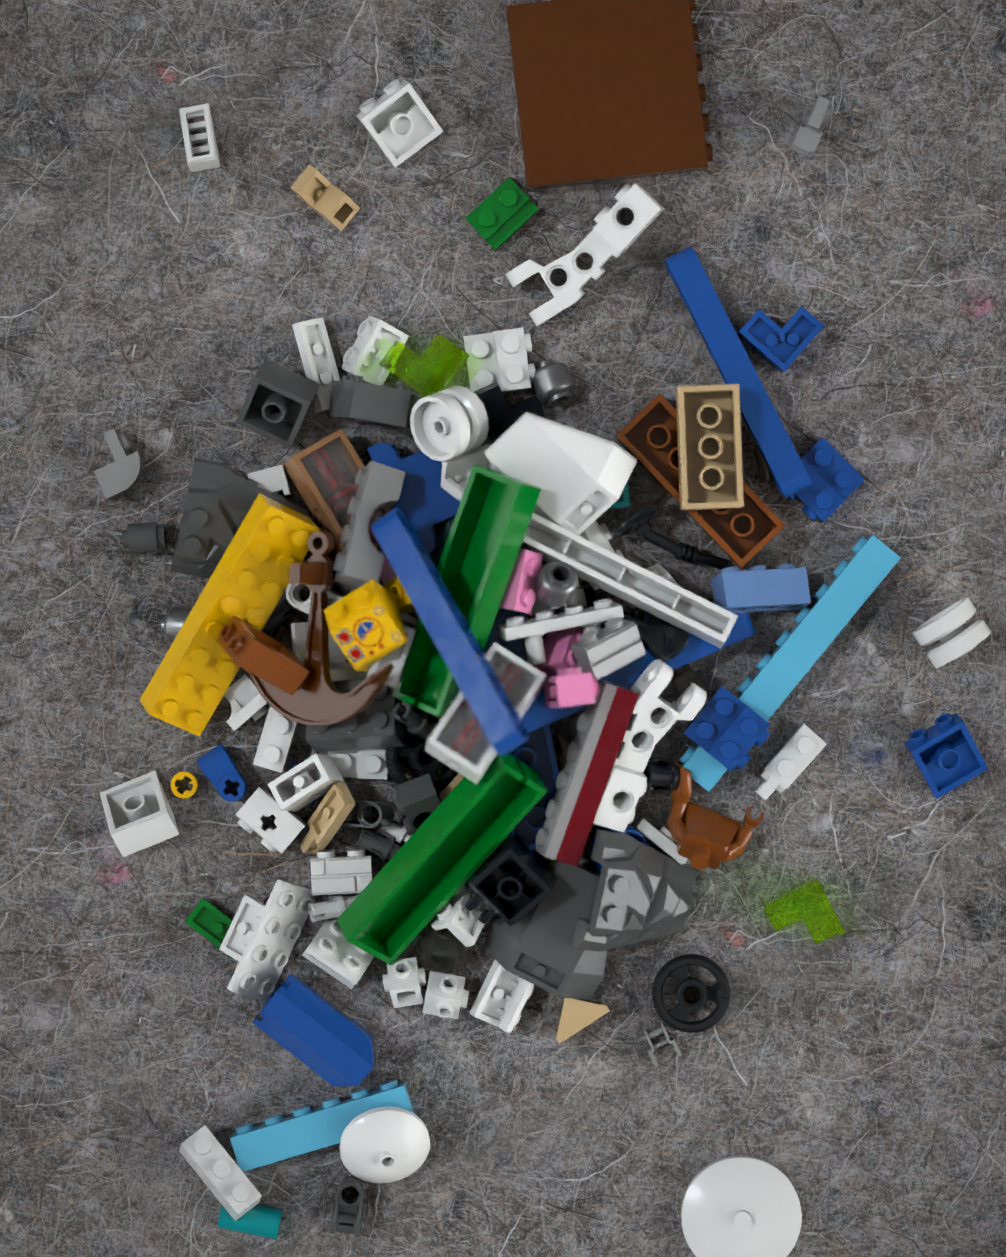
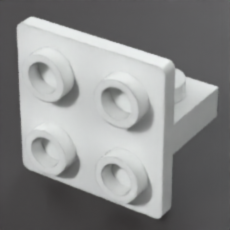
M338 918L326 919L302 956L352 989L358 983L374 956L346 941L337 921Z

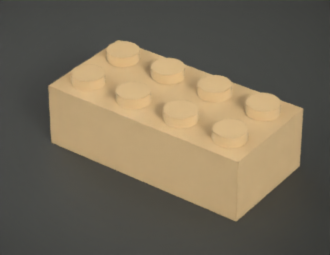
M739 384L677 386L675 392L680 511L743 508Z

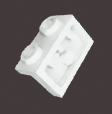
M368 316L367 320H364L358 328V337L355 343L346 351L343 357L342 369L355 376H363V380L370 384L383 386L409 335L378 318Z
M469 879L436 914V918L432 923V927L435 930L447 928L465 947L475 944L485 925L478 918L481 912L489 907L484 900L471 911L465 906L467 901L476 893L468 885Z

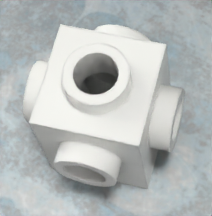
M399 958L391 965L387 963L388 974H382L385 992H390L393 1007L399 1008L424 1004L422 987L427 986L425 968L419 969L417 958Z
M430 971L422 1013L437 1015L442 1018L458 1019L460 1007L466 1008L469 990L464 989L466 977Z

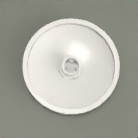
M735 1155L710 1163L692 1179L682 1200L681 1225L686 1242L696 1257H787L795 1246L801 1229V1205L792 1183L776 1166L753 1156Z

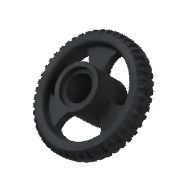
M429 717V718H428L429 720L433 721V722L436 723L437 725H438L439 722H440V721H439L438 719H436V718H432V717ZM404 724V737H405V735H406L407 733H409L410 731H408V730L406 729V725ZM404 739V746L386 747V767L390 777L397 785L410 781L402 774L399 768L398 759L404 757L408 767L419 770L420 776L429 773L437 792L445 788L457 773L446 765L445 770L438 778L434 770L440 766L441 761L427 753L426 760L421 763L419 753L423 748H426V741L413 740L407 743Z
M686 954L671 959L658 971L652 986V1000L657 1014L670 1027L681 1032H701L714 1026L724 1016L730 1001V986L725 973L714 961L701 955ZM688 965H697L707 969L714 975L717 982L712 986L704 987L699 979L688 976ZM667 977L673 978L678 983L675 988L678 1004L670 1010H667L662 996L663 986ZM688 986H695L699 989V996L693 1001H687L683 998L684 989ZM706 1000H711L717 1004L714 1011L706 1018L695 1022H688L687 1014L689 1010L701 1008Z

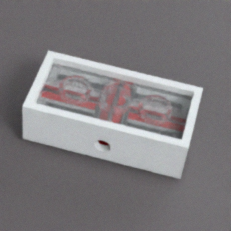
M494 642L485 656L520 719H522L544 687L547 675ZM462 692L458 694L426 741L425 748L427 753L475 784H478L498 754L490 744Z

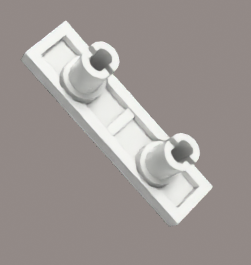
M600 599L594 601V606L583 608L582 604L570 605L565 607V612L554 614L553 610L540 611L535 613L536 618L524 620V616L510 617L506 619V624L498 625L499 637L506 641L518 638L524 639L528 664L537 665L546 662L542 639L545 633L578 626L583 627L584 633L591 630L599 631L603 621L616 617L623 618V607L616 602H612V599Z

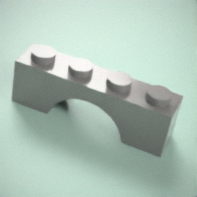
M374 461L368 463L363 469H359L355 478V486H358L356 497L353 496L351 498L347 511L348 514H351L349 525L346 524L340 538V542L344 543L342 552L337 554L333 565V570L337 571L335 582L357 589L372 579L379 582L384 556L374 547L370 540L368 523L373 511L390 508L399 500L406 472Z

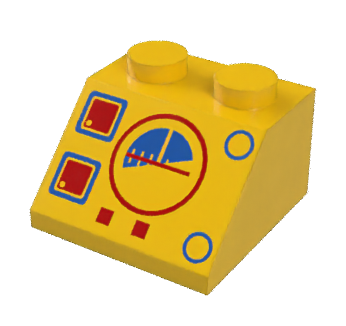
M374 579L324 609L330 634L357 672L362 671L408 642L394 594Z

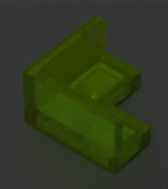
M437 333L421 356H418L400 341L396 340L379 365L424 398L445 390L470 355Z
M815 876L761 903L775 931L802 918L815 944L837 933L839 935L845 933L822 886Z

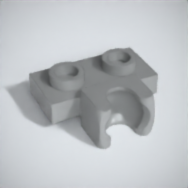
M820 96L817 98L805 126L798 128L790 150L812 158L822 136L817 131L823 132L832 113V110L827 109L830 100Z

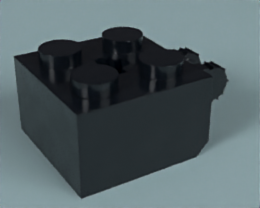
M514 835L471 875L468 885L476 893L467 901L465 906L471 911L484 900L489 907L483 910L478 918L483 924L498 914L509 926H512L553 891L557 877Z

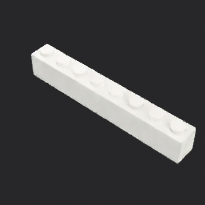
M535 513L532 514L521 549L543 554L542 559L549 563L553 561L564 562L574 569L577 577L720 649L722 648L738 615Z

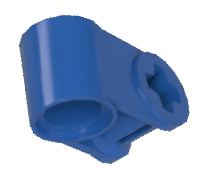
M222 743L196 760L204 775L212 782L224 800L238 801L246 795L248 791L247 782ZM229 780L232 783L239 782L240 786L237 788L239 794L237 796L234 793L228 794L226 792V789L229 788L227 783Z

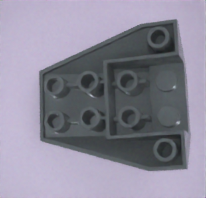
M557 861L549 869L557 877L553 891L512 926H509L499 916L491 928L483 947L506 971L560 998L591 1000L604 975L607 951L578 950L572 948L578 918L591 919L600 875L580 865L576 867Z

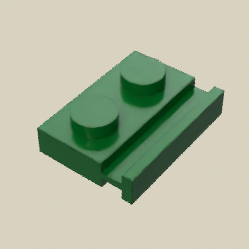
M509 177L465 217V220L496 251L539 211V208L534 205L530 198Z

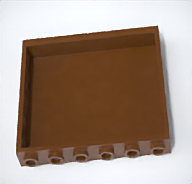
M552 0L508 5L506 7L527 191L707 170L708 162H713L711 143L706 144L705 132H709V118L707 113L702 114L701 102L706 101L704 83L699 84L698 72L703 71L701 53L695 54L694 42L699 41L698 24H692L691 12L696 11L695 0Z

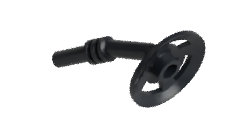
M660 499L639 510L610 534L612 537H621L635 532L638 537L642 536L643 539L675 555L677 560L690 564L697 562L719 570L727 567V559L698 551L697 547L689 544L685 545L683 542L677 544L651 529L653 525L650 523V520L662 503Z

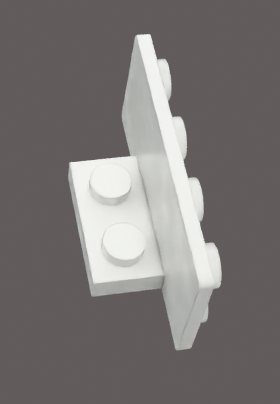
M278 879L266 905L251 896L244 895L219 949L239 961L227 987L229 991L263 1001L269 1000L309 915V910L311 909L308 908V905L316 900L317 895H312L311 889Z

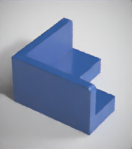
M801 306L781 329L758 309L739 330L737 335L782 374L821 331L824 325Z

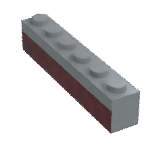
M603 679L597 680L599 693L598 696H595L596 703L587 704L585 712L580 715L577 721V735L574 742L570 743L567 749V762L564 771H561L557 777V790L554 799L550 800L547 805V818L544 827L538 831L535 840V850L544 857L576 867L581 858L639 694L632 689Z

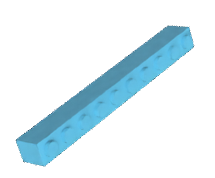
M869 535L867 539L862 536L851 549L854 555L848 562L843 559L832 572L835 578L829 585L823 583L813 595L817 599L809 609L806 606L801 609L794 618L797 622L795 627L790 632L788 630L783 631L775 641L778 647L772 655L766 653L755 666L759 670L751 679L747 676L736 689L740 693L737 698L766 722L900 560V556L874 535ZM699 745L695 749L690 746L679 759L682 762L681 766L689 770L691 778L708 792L727 771L725 766Z

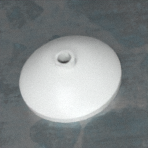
M398 1107L374 1108L358 1115L346 1126L340 1138V1156L346 1169L361 1180L371 1183L395 1182L408 1177L421 1167L429 1153L430 1137L426 1125L414 1113Z

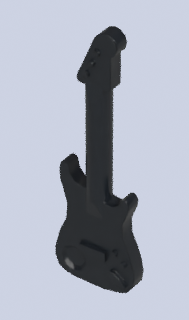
M582 588L584 589L587 606L589 607L594 606V601L605 599L601 597V592ZM643 609L641 610L642 621L623 610L624 617L622 619L632 621L637 625L643 646L656 660L670 661L689 644L690 635L683 629L665 625Z

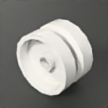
M457 385L419 399L413 406L410 416L411 432L415 443L429 458L441 462L479 448L486 440L489 429L488 416L481 400L467 387Z
M965 597L948 606L912 632L920 646H928L937 640L940 641L927 654L935 668L944 666L965 655L991 634L984 620H974L963 625L976 612V608L969 597Z

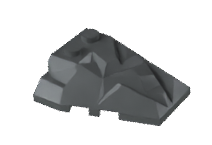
M195 458L170 571L198 577L211 576L259 493L306 516L308 510L276 492L273 494L259 487L258 482L250 478L249 480L235 474L233 468L225 464Z
M597 829L591 859L603 865L591 919L578 918L572 948L603 952L684 931L698 872L683 864L681 865L676 860L658 852L626 833Z

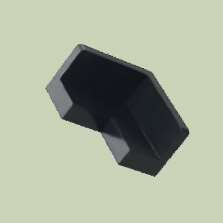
M497 382L474 391L483 403L488 416L489 429L487 436L491 445L526 412L546 419L536 395L508 407Z

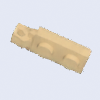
M334 782L308 820L309 831L300 843L304 854L317 855L318 851H322L327 847L356 805L345 782Z

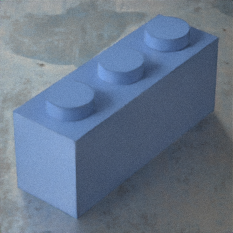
M783 564L777 566V569L767 570L766 565L750 567L749 571H739V567H728L721 569V573L711 579L714 604L732 613L800 610L811 603L806 567L795 568L794 564Z

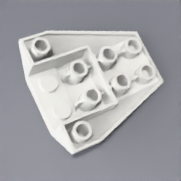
M528 412L521 416L485 451V456L496 471L541 488L533 513L578 536L619 499L637 463V459L613 441Z

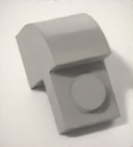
M116 429L103 433L115 462L93 471L105 498L108 500L132 489L138 483L143 472L141 452L136 451L128 455L127 450L131 449L124 432L119 434Z

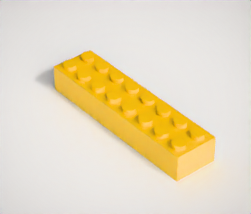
M258 494L139 700L149 715L200 737L240 668L218 643L217 638L219 637L220 630L235 615L262 631L290 583V563L302 562L309 550V536L315 531H320L310 517L267 496Z

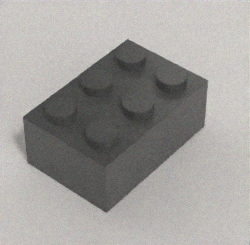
M364 679L332 681V683L341 692L349 693ZM384 685L371 704L355 717L331 725H306V742L316 752L404 746V723L393 716L394 707L397 703L402 705V700L392 696L394 688Z

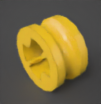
M181 771L171 779L170 786L175 796L185 799L196 793L199 784L197 777L193 773ZM186 776L191 779L189 784L193 783L192 790L187 789L184 793H181L178 790L180 786H176V782L178 779L183 780Z

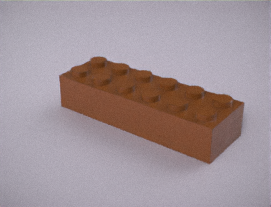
M659 394L615 438L680 506L676 410ZM744 482L743 508L684 510L739 568H742L785 527L780 519Z

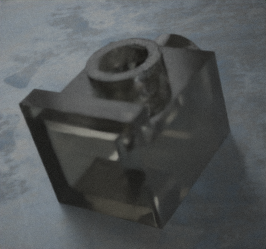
M686 664L673 672L675 678L671 682L680 695L686 688L692 685L691 683H695L706 691L707 699L705 702L710 700L716 692L714 688H711L709 691L705 686L710 683L700 669L694 671L689 664Z

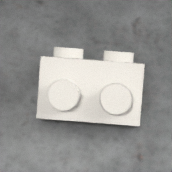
M486 444L443 461L441 488L461 502L473 465L495 470L485 456V451L491 445Z
M494 960L469 1013L473 1017L498 1026L507 1033H511L514 1026L520 1020L521 1011L527 999L531 997L534 991V984L506 971Z

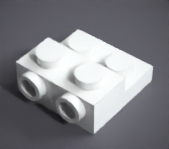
M398 79L390 82L383 89L386 94L378 100L374 98L366 100L359 107L361 112L356 115L395 168L444 132L410 83L405 79L401 82Z
M523 327L463 336L470 390L472 392L494 382L499 384L502 393L531 389L535 366L534 363L528 364L527 352L532 351L530 333L524 334Z
M386 747L328 751V755L332 756L342 777L388 779V769L385 762Z

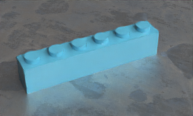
M397 1079L381 1083V1089L369 1092L368 1088L359 1089L352 1092L351 1098L340 1101L339 1097H333L322 1101L323 1106L311 1109L310 1105L293 1110L294 1115L282 1118L281 1114L265 1118V1124L253 1127L252 1123H246L236 1127V1132L231 1134L230 1141L238 1167L242 1172L338 1144L346 1126L358 1115L374 1108L398 1107L414 1113L405 1081L398 1083Z

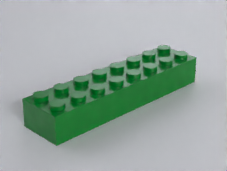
M473 465L437 571L484 652L541 488L496 470ZM419 618L401 676L392 696L443 718L461 690L423 621Z
M507 753L504 756L497 754L478 784L464 777L339 916L337 921L346 941L391 965L545 795L548 790L537 771L518 759L515 761L514 757Z

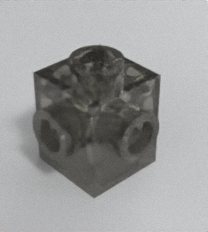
M431 922L429 934H422L420 951L425 952L423 969L453 974L455 958L462 957L464 945L447 928L435 930L432 927L433 922Z

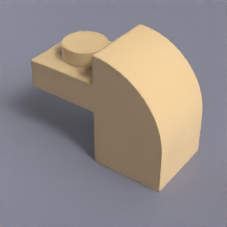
M310 164L290 187L303 202L341 232L360 209L351 198L331 184Z

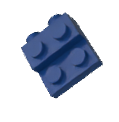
M821 437L800 458L812 484L787 497L792 501L797 498L804 505L801 510L813 522L818 519L822 523L865 479Z
M721 685L683 733L732 772L735 767L740 771L749 761L751 756L747 752L754 744L760 747L768 738L770 732L766 729L770 724Z
M950 713L940 715L936 718L934 726L927 730L920 728L913 731L909 735L910 740L904 743L936 799L988 769L964 721L957 713L953 715Z

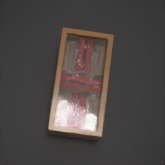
M342 428L295 454L283 464L322 531H327L333 536V549L336 554L342 552L344 543L340 542L344 526L346 524L349 525L351 514L347 513L351 498L353 496L356 497L358 486H355V478L359 469L365 467ZM390 508L373 511L369 519V537L377 550L381 546L371 529V524L390 512Z

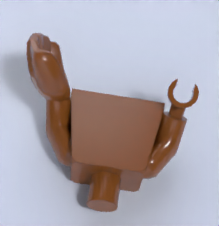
M678 762L673 763L678 767L679 779L676 788L670 791V798L673 804L667 827L674 841L677 842V853L690 859L691 865L699 870L706 867L717 869L721 861L729 862L741 856L753 835L752 829L761 824L764 812L762 811L758 819H752L749 814L753 806H750L743 818L745 824L741 827V822L689 802L692 793L691 774L688 769L682 767Z

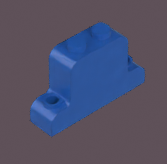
M378 443L367 448L372 461L406 472L399 500L393 507H398L405 513L427 553L431 554L436 544L440 543L433 527L456 516L460 501L441 488L442 462L432 460L422 451L402 459L395 444L390 446L387 443Z

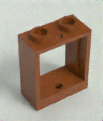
M235 615L220 630L217 641L236 665L291 696L295 694L310 672L290 647Z

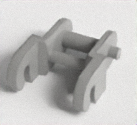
M662 1022L660 1023L661 1027L647 1033L646 1030H643L645 1036L642 1039L643 1041L647 1040L651 1047L647 1051L655 1068L659 1067L653 1052L656 1048L667 1043L673 1044L678 1057L682 1056L674 1037L670 1039L666 1032L669 1030L668 1025L664 1026ZM664 1033L666 1039L653 1045L650 1039Z

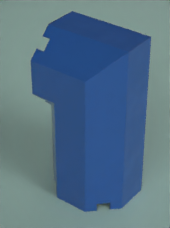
M292 972L287 976L286 981L284 980L263 1006V1010L252 1021L253 1024L332 1086H359L374 1066L375 1052L372 1033L354 1018L350 1019Z

